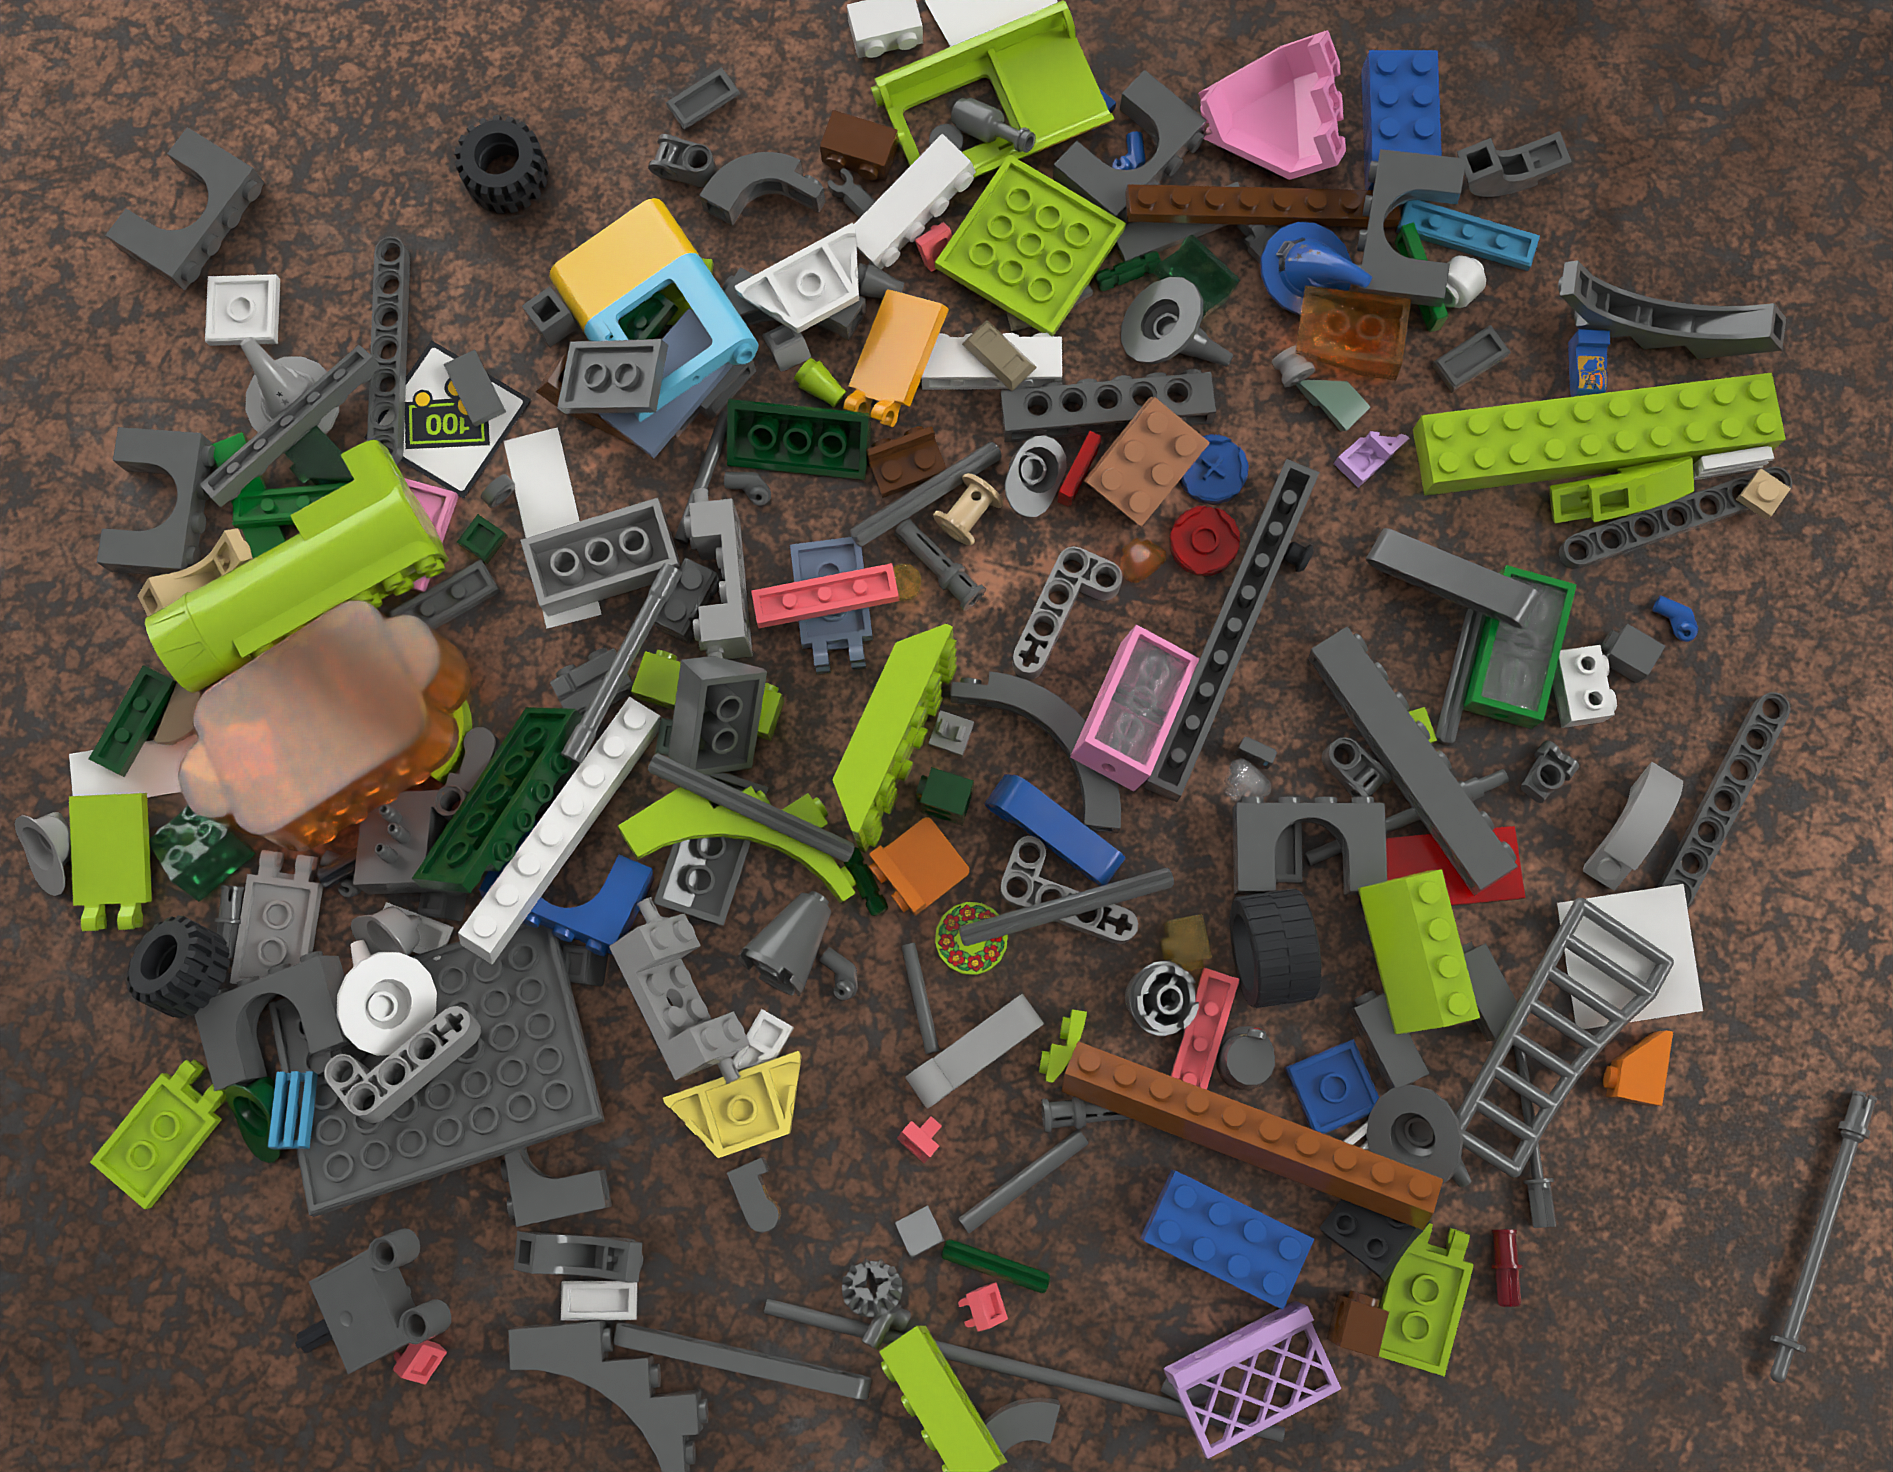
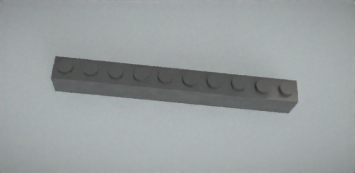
M1286 459L1195 668L1151 776L1147 779L1144 786L1145 789L1175 802H1178L1182 796L1320 472Z

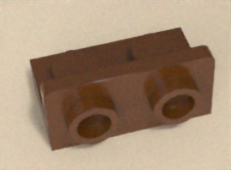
M923 426L911 428L902 437L894 440L890 438L878 440L871 445V448L866 450L868 463L882 498L923 484L947 469L935 440V432L932 426L927 428Z

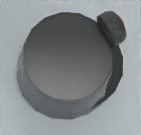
M1240 1026L1230 1030L1222 1038L1216 1057V1068L1220 1078L1228 1086L1237 1090H1252L1260 1087L1272 1075L1275 1067L1274 1048L1264 1030L1251 1026Z

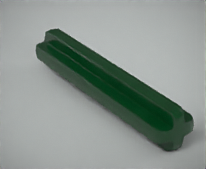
M951 1239L945 1241L941 1257L944 1260L1039 1293H1045L1050 1282V1275L1046 1272Z

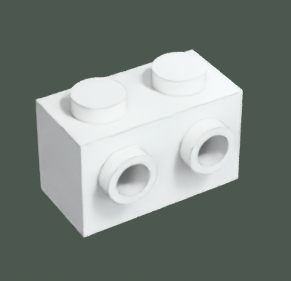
M864 0L847 4L848 22L858 58L866 56L870 58L878 57L887 51L896 49L908 50L917 44L923 43V26L916 0Z
M1600 645L1560 651L1553 688L1561 728L1600 723L1615 715L1614 711L1617 707L1616 695L1612 689H1609L1607 679L1609 675V661L1606 655H1602Z

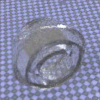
M1243 758L1231 762L1224 780L1228 787L1224 791L1234 802L1242 803L1243 797L1257 796L1264 798L1271 793L1270 781L1250 762Z

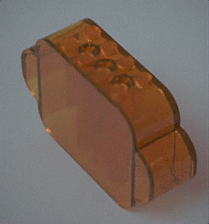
M356 600L339 604L204 692L197 702L193 714V727L198 741L187 750L179 767L178 779L182 793L188 805L195 813L241 834L256 835L285 849L298 852L310 850L319 844L328 843L341 830L366 819L368 813L377 807L396 800L399 793L410 786L426 781L432 772L442 767L452 757L459 740V728L453 713L461 707L470 692L471 672L461 651L453 643L419 618L410 615H399L389 618L377 608L364 601Z

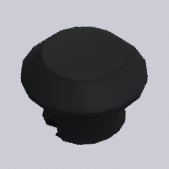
M1296 542L1290 543L1285 552L1284 560L1295 565L1296 572L1304 571L1314 553L1312 544L1304 547Z

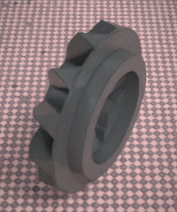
M865 1258L862 1263L856 1266L851 1265L849 1272L843 1277V1299L846 1305L858 1315L879 1317L883 1315V1312L888 1313L893 1310L900 1301L902 1279L899 1277L895 1266L891 1267L885 1264L882 1259L869 1261ZM869 1276L874 1279L875 1284H881L877 1286L875 1299H873V1295L868 1288H863L867 1286Z

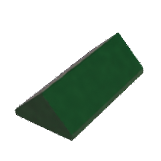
M728 399L727 466L865 480L868 464L866 450L870 448L872 432L870 414Z

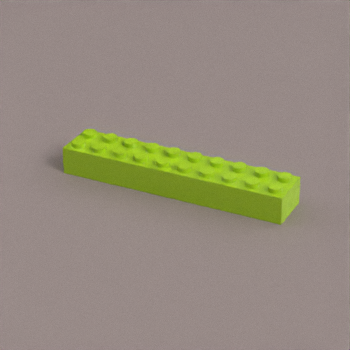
M1772 373L1422 415L1413 428L1424 496L1618 472V468L1691 456L1693 463H1695L1702 456L1769 446L1772 447L1773 451L1786 440Z

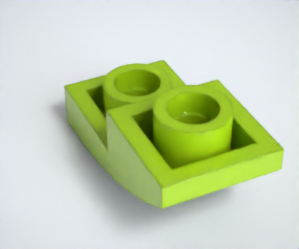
M1072 1009L1070 1018L1063 1016L1060 1039H1065L1066 1044L1065 1046L1051 1044L1049 1052L1042 1051L1039 1073L1046 1074L1044 1082L1053 1083L1069 1063L1076 1044L1081 1038L1087 1012Z

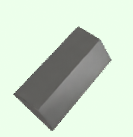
M723 772L706 775L741 792L752 786L755 792L761 790L766 796L769 788ZM715 802L711 803L713 809L720 806ZM715 837L691 839L673 844L654 904L682 914L685 913L687 916L724 926L751 841Z

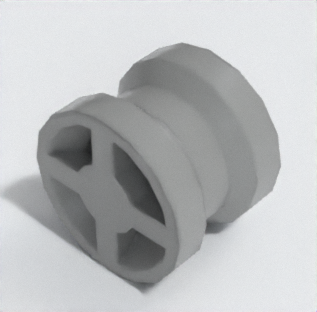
M1301 344L1284 350L1271 362L1274 369L1280 370L1282 374L1281 381L1285 387H1291L1299 380H1305L1315 371L1313 363L1306 360L1304 356L1305 349Z

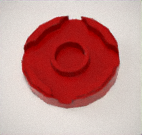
M1196 506L1186 510L1176 519L1170 533V551L1175 562L1185 571L1197 576H1212L1225 571L1234 562L1240 547V531L1235 520L1219 508Z

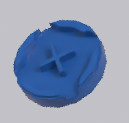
M1205 435L1203 437L1210 442L1209 445L1180 479V484L1191 498L1204 504L1217 505L1230 501L1240 493L1247 480L1249 465L1245 452L1240 446L1238 447L1235 443L1231 442V439L1222 435Z

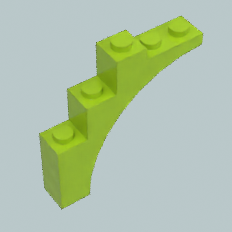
M752 786L742 791L770 804L761 790L755 792ZM682 787L677 788L618 825V831L637 860L663 847L691 839L724 837L749 840L774 848L800 862L825 884L839 903L856 894L852 888L856 885V882L845 866L839 868L831 855L721 805L713 809L711 806L713 801ZM809 793L782 809L822 829L828 824L825 817L829 814L818 797L812 799Z

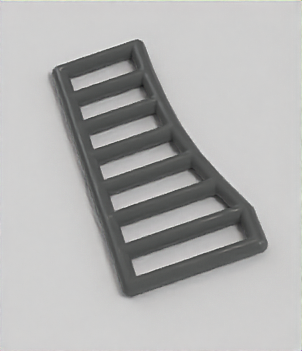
M1581 897L1575 899L1456 1114L1462 1133L1463 1147L1510 1177L1516 1178L1520 1176L1540 1138L1580 1076L1602 1049L1656 998L1674 965L1673 958L1588 900ZM1583 916L1656 964L1646 983L1573 935ZM1567 948L1635 993L1636 996L1620 1010L1556 968V965ZM1549 980L1610 1021L1593 1036L1539 1001L1538 998ZM1530 1013L1584 1047L1571 1064L1520 1032ZM1512 1045L1561 1076L1549 1095L1502 1065ZM1494 1078L1541 1107L1530 1126L1484 1098ZM1476 1111L1522 1139L1511 1159L1466 1131Z

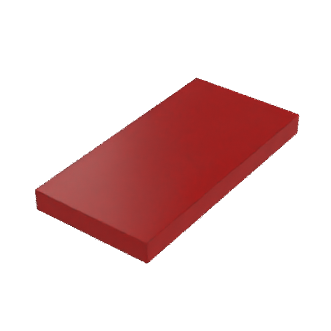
M1515 826L1497 827L1493 829V832L1500 842H1507L1513 849L1517 858L1515 863L1518 867L1475 896L1431 834L1386 838L1387 881L1425 871L1442 869L1451 906L1526 898Z

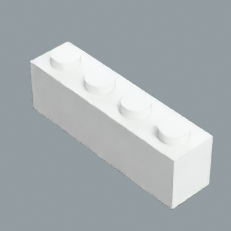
M941 134L854 224L857 250L879 269H882L884 266H891L900 256V250L909 241L914 242L915 239L921 236L925 229L924 225L933 216L938 217L947 209L949 200L956 192H963L969 187L974 179L973 175L976 173L972 162L951 141Z
M939 333L922 375V390L1008 388L962 345L972 333L966 334L964 337H950L947 334ZM1014 333L1002 334L1037 367L1020 385H1025L1028 388H1037L1049 382H1062V337H1051L1048 333H1038L1033 337H1019V335Z

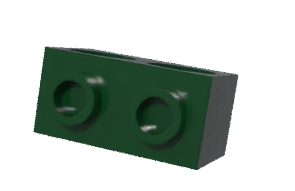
M931 767L929 776H921L916 791V796H918L917 802H920L921 812L963 826L974 793V780Z

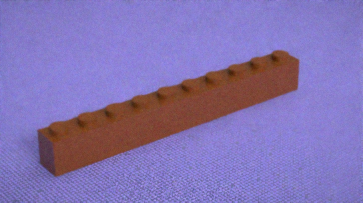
M1079 1041L1076 1044L1064 1075L1063 1093L1421 1230H1424L1434 1213L1443 1182L1442 1178Z

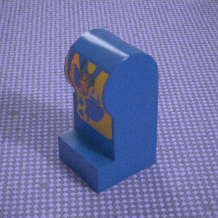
M1578 329L1568 342L1571 397L1606 393L1607 347L1610 345V331Z

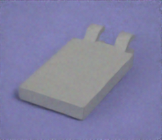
M261 851L258 875L247 874L240 916L241 924H239L230 983L237 984L240 980L259 976L261 979L269 975V969L282 964L296 965L301 963V956L313 952L323 890L322 883L313 882L319 867V857L297 855L295 874L280 873L284 861V853Z

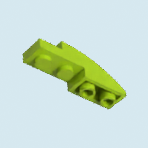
M1691 456L1618 468V474L1549 486L1552 519L1554 523L1591 517L1594 522L1638 513L1682 498L1694 492L1693 459Z

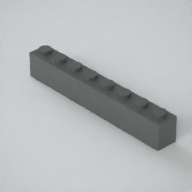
M1347 626L1313 647L1308 659L1475 896L1517 868L1518 866L1515 863L1516 855L1507 842H1500L1493 832L1495 826L1488 814L1483 810L1479 812L1471 801L1473 795L1469 787L1462 780L1457 781L1450 771L1452 766L1447 756L1441 750L1436 752L1429 742L1431 737L1424 724L1419 720L1415 722L1407 710L1410 707L1405 697L1399 691L1394 692L1387 683L1389 677L1383 666L1379 662L1373 663L1366 653L1368 647L1363 638L1358 633L1353 635Z

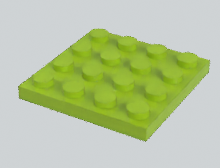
M1009 154L935 261V268L1040 332L1048 333L1053 337L1125 230L1126 223Z

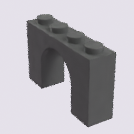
M1146 70L1122 93L1120 110L1151 136L1156 147L1154 157L1139 168L1119 170L1103 163L1076 141L1057 160L1053 168L1052 180L1126 224L1128 223L1125 197L1127 185H1161L1159 182L1166 175L1171 177L1183 163L1182 158L1189 151L1194 153L1205 140L1203 139L1205 137L1203 133L1207 120Z
M188 127L167 155L181 171L207 186L208 203L201 217L183 229L164 230L152 225L126 208L105 235L120 251L184 291L190 283L199 277L201 268L210 256L217 253L221 246V241L230 229L238 225L242 213L252 201L258 198L262 186L265 184L253 167Z
M1380 149L1378 161H1371L1368 182L1374 183L1373 196H1365L1362 217H1369L1367 230L1360 229L1357 251L1364 252L1362 265L1355 264L1370 274L1372 280L1366 288L1358 286L1357 297L1442 307L1450 263L1417 260L1400 255L1387 242L1383 223L1395 207L1408 201L1424 200L1458 204L1466 164L1465 158Z
M118 427L113 461L127 472L164 474L173 477L177 486V502L170 517L153 529L131 531L102 528L96 563L110 572L165 575L181 571L201 561L199 541L200 534L204 533L206 528L204 508L205 501L210 496L199 484L210 475V468L215 464V447L202 433Z
M1243 797L1242 803H1236L1232 808L1234 895H1253L1276 891L1275 847L1277 840L1285 828L1303 822L1314 823L1326 828L1335 836L1340 844L1343 855L1344 895H1359L1358 888L1387 881L1385 803H1374L1373 797L1351 798L1352 803H1337V797L1315 798V803H1301L1300 797L1278 798V803H1264L1263 797Z
M1471 941L1462 945L1480 1015V1018L1475 1019L1486 1042L1496 1041L1514 1011L1517 1001L1487 944L1474 947ZM1372 990L1355 998L1354 1001L1357 1006L1349 1009L1348 1012L1388 1090L1406 1086L1430 1074L1410 1033H1394L1384 992L1376 995L1375 991ZM1527 1020L1525 1021L1523 1027L1529 1024Z
M322 951L305 954L300 957L301 963L293 966L291 964L275 966L268 970L269 975L261 979L259 976L245 978L237 982L238 988L230 991L228 989H220L216 996L209 1000L207 1006L203 1009L199 1008L198 1012L194 1015L215 1091L226 1090L228 1086L234 1084L246 1086L261 1077L267 1076L257 1039V1022L265 1005L278 995L288 998L297 1008L311 1054L331 1053L353 1044L343 1034L337 1018V994L345 978L339 956L323 955Z
M526 1147L504 1154L505 1160H501L502 1178L505 1183L509 1182L511 1197L507 1198V1210L510 1219L515 1220L516 1227L612 1207L605 1169L564 1178L552 1177L544 1174L534 1166L528 1156Z

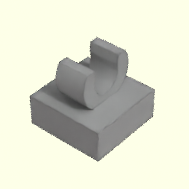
M940 710L929 746L963 758L974 721Z

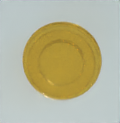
M909 564L894 566L893 571L899 600L908 601L915 598L921 590L920 573Z

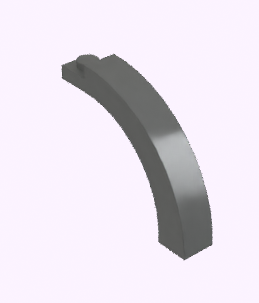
M990 671L988 685H981V680L975 678H961L960 682H952L951 703L1006 710L1028 719L1049 734L1068 757L1079 781L1083 802V824L1092 831L1119 833L1121 829V803L1117 782L1070 758L1086 722L1074 708L1044 687L1009 674Z

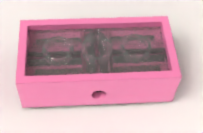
M1136 624L1120 643L1070 758L1135 791L1151 776L1199 658Z

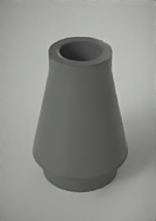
M870 262L869 265L860 263L858 267L859 296L883 299L887 289L902 293L905 282L897 280Z

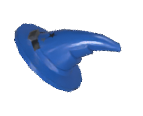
M1296 222L1280 228L1267 241L1261 255V278L1268 294L1280 307L1296 315L1318 316L1332 311L1346 298L1351 284L1366 288L1372 280L1370 274L1352 263L1345 244L1331 230L1316 223Z

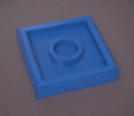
M1354 1039L1284 1067L1310 1129L1323 1134L1368 1116L1379 1098Z

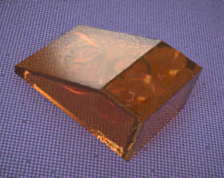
M1305 285L1295 354L1360 376L1396 381L1403 362L1411 299Z

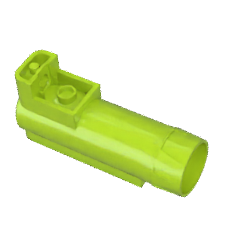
M370 440L341 454L354 480L291 514L290 516L299 534L192 592L183 594L181 598L145 619L147 634L158 657L173 678L190 693H196L229 674H236L240 669L253 661L264 664L268 663L269 665L279 663L289 656L287 651L298 645L300 648L317 642L320 639L318 634L329 628L337 630L348 625L352 621L350 617L360 611H363V613L371 612L383 604L382 599L393 593L395 596L404 594L414 587V581L424 576L432 578L446 569L444 564L448 562L449 558L444 551L440 537L424 508L407 485L386 446L378 440Z

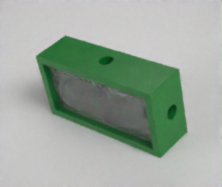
M1506 565L1499 572L1500 574L1532 587L1540 593L1541 597L1523 629L1512 627L1486 616L1463 710L1533 729L1544 721L1577 584Z

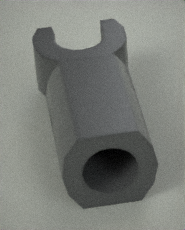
M842 168L840 170L841 177L846 183L838 186L832 180H829L827 182L828 189L833 196L844 198L843 202L861 218L876 200L860 185H855L852 174L847 169Z

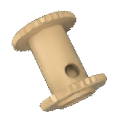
M967 473L964 474L962 480L968 488L948 514L936 511L933 515L936 523L949 536L965 545H972L975 539L969 531L989 505L1001 508L1004 504L1000 494L989 483L976 475Z

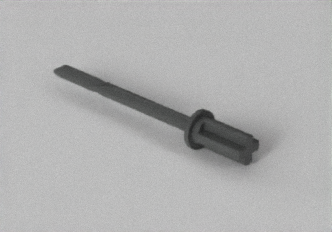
M1514 1046L1517 1074L1530 1082L1526 1053ZM1520 1094L1524 1123L1530 1126L1535 1118L1533 1102ZM1538 1142L1529 1158L1532 1180H1523V1184L1528 1186L1533 1228L1556 1227L1550 1182H1554V1178L1544 1179Z

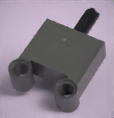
M403 1228L376 1238L370 1243L368 1250L309 1281L324 1319L297 1334L298 1341L295 1342L297 1349L301 1348L304 1353H309L334 1340L347 1373L350 1374L410 1343L420 1344L445 1332L451 1324V1312L447 1304L442 1300L433 1299L415 1306L410 1295L411 1289L406 1285L399 1270L400 1266L414 1261L419 1255L420 1242L416 1234L410 1229Z

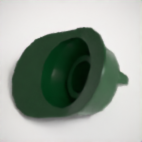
M269 1076L261 1077L245 1087L236 1084L230 1085L225 1091L226 1100L235 1115L246 1145L256 1157L267 1163L277 1161L281 1149H271L268 1147L275 1083Z

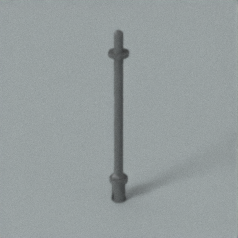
M1852 1091L1845 1120L1839 1122L1838 1130L1841 1131L1840 1134L1843 1140L1782 1337L1778 1335H1771L1770 1337L1771 1341L1779 1344L1770 1373L1772 1380L1776 1383L1785 1381L1794 1351L1802 1353L1806 1351V1347L1797 1343L1858 1144L1863 1142L1864 1139H1869L1871 1133L1867 1128L1878 1098L1872 1095L1866 1097L1864 1092Z

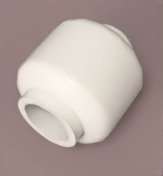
M1459 255L1453 257L1448 262L1450 266L1443 301L1446 307H1466L1486 286L1483 265L1474 258Z

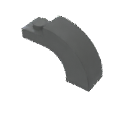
M1044 1397L1020 1399L1008 1403L993 1412L984 1420V1424L1002 1454L1013 1445L1023 1441L1036 1440L1050 1444L1060 1403L1059 1400Z

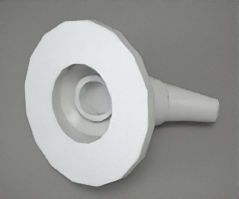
M364 940L355 941L350 944L353 968L345 976L337 994V1018L343 1034L358 1049L376 1056L391 1055L433 1020L436 1013L437 991L431 974L417 959L400 952H378L371 955Z

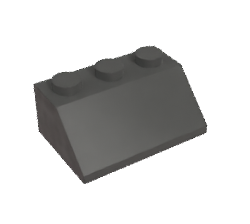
M716 656L681 660L668 757L704 775L752 768L767 671L763 668Z

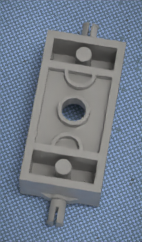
M695 489L693 491L695 503H689L690 516H684L686 537L690 538L691 549H697L701 560L717 559L718 568L721 569L722 578L725 580L719 581L721 603L724 604L698 606L699 619H693L695 640L699 641L700 650H705L708 657L716 656L724 659L752 657L741 524L733 499L709 501L708 489Z
M652 897L642 900L637 906H639L647 923L637 927L610 945L609 948L674 1079L678 1080L716 1064L726 1084L739 1079L741 1075H739L731 1057L750 1045L744 1028L738 1021L734 1011L711 1019L707 1007L702 1001L691 979V975L681 959L701 946L693 926L689 923L685 913L670 918L662 917L659 915ZM667 997L671 1000L673 1006L670 1005V1003L667 1000Z

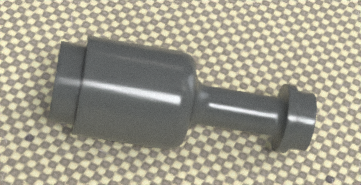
M961 98L953 107L951 113L952 123L960 131L981 141L991 143L997 137L1014 143L1016 151H1023L1025 153H1028L1035 144L1036 136L1030 129L1023 127L1017 130L1004 124V115L999 109L974 98Z

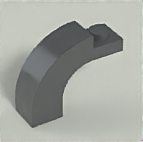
M1560 131L1510 150H1496L1492 139L1489 138L1457 151L1458 158L1466 159L1464 176L1470 191L1477 196L1483 197L1502 196L1537 186L1538 180L1572 167V161Z
M757 152L732 160L711 177L699 195L705 212L731 226L735 224L749 202L765 194L787 196L817 213L821 211L826 203L824 187L814 177L810 175L803 176L801 160L777 152Z
M517 1231L513 1270L531 1274L584 1275L622 1282H639V1274L643 1265L642 1243L635 1242L634 1239L574 1233Z

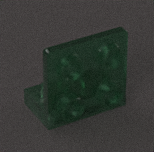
M201 794L196 800L189 803L182 812L165 826L158 829L155 835L149 839L150 846L170 880L198 902L256 854L247 842L227 827L214 804L205 794Z

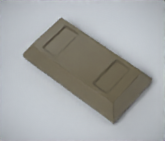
M988 320L962 343L1011 392L1037 368Z

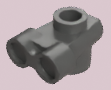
M1548 740L1543 741L1535 752L1534 756L1537 760L1520 787L1524 793L1537 803H1543L1554 790L1563 784L1564 780L1569 781L1579 768V764L1575 759L1564 755L1555 743Z

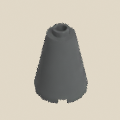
M810 891L809 894L800 893L741 950L738 955L739 961L749 971L754 965L758 972L761 973L759 979L785 994L793 996L796 992L797 996H800L805 989L831 915V910L827 906L829 901L815 891Z

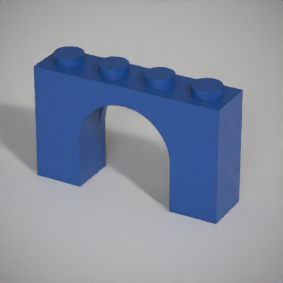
M535 820L533 828L519 839L515 846L516 852L539 821ZM618 855L603 887L592 900L581 906L563 908L552 905L540 897L523 923L534 928H538L539 925L552 929L551 933L554 936L567 942H572L574 938L586 943L585 947L597 955L605 956L606 953L612 954L609 946L628 934L640 910L637 904L646 898L654 881L653 870L646 865ZM510 861L506 862L499 872L488 871L479 888L482 898H484Z

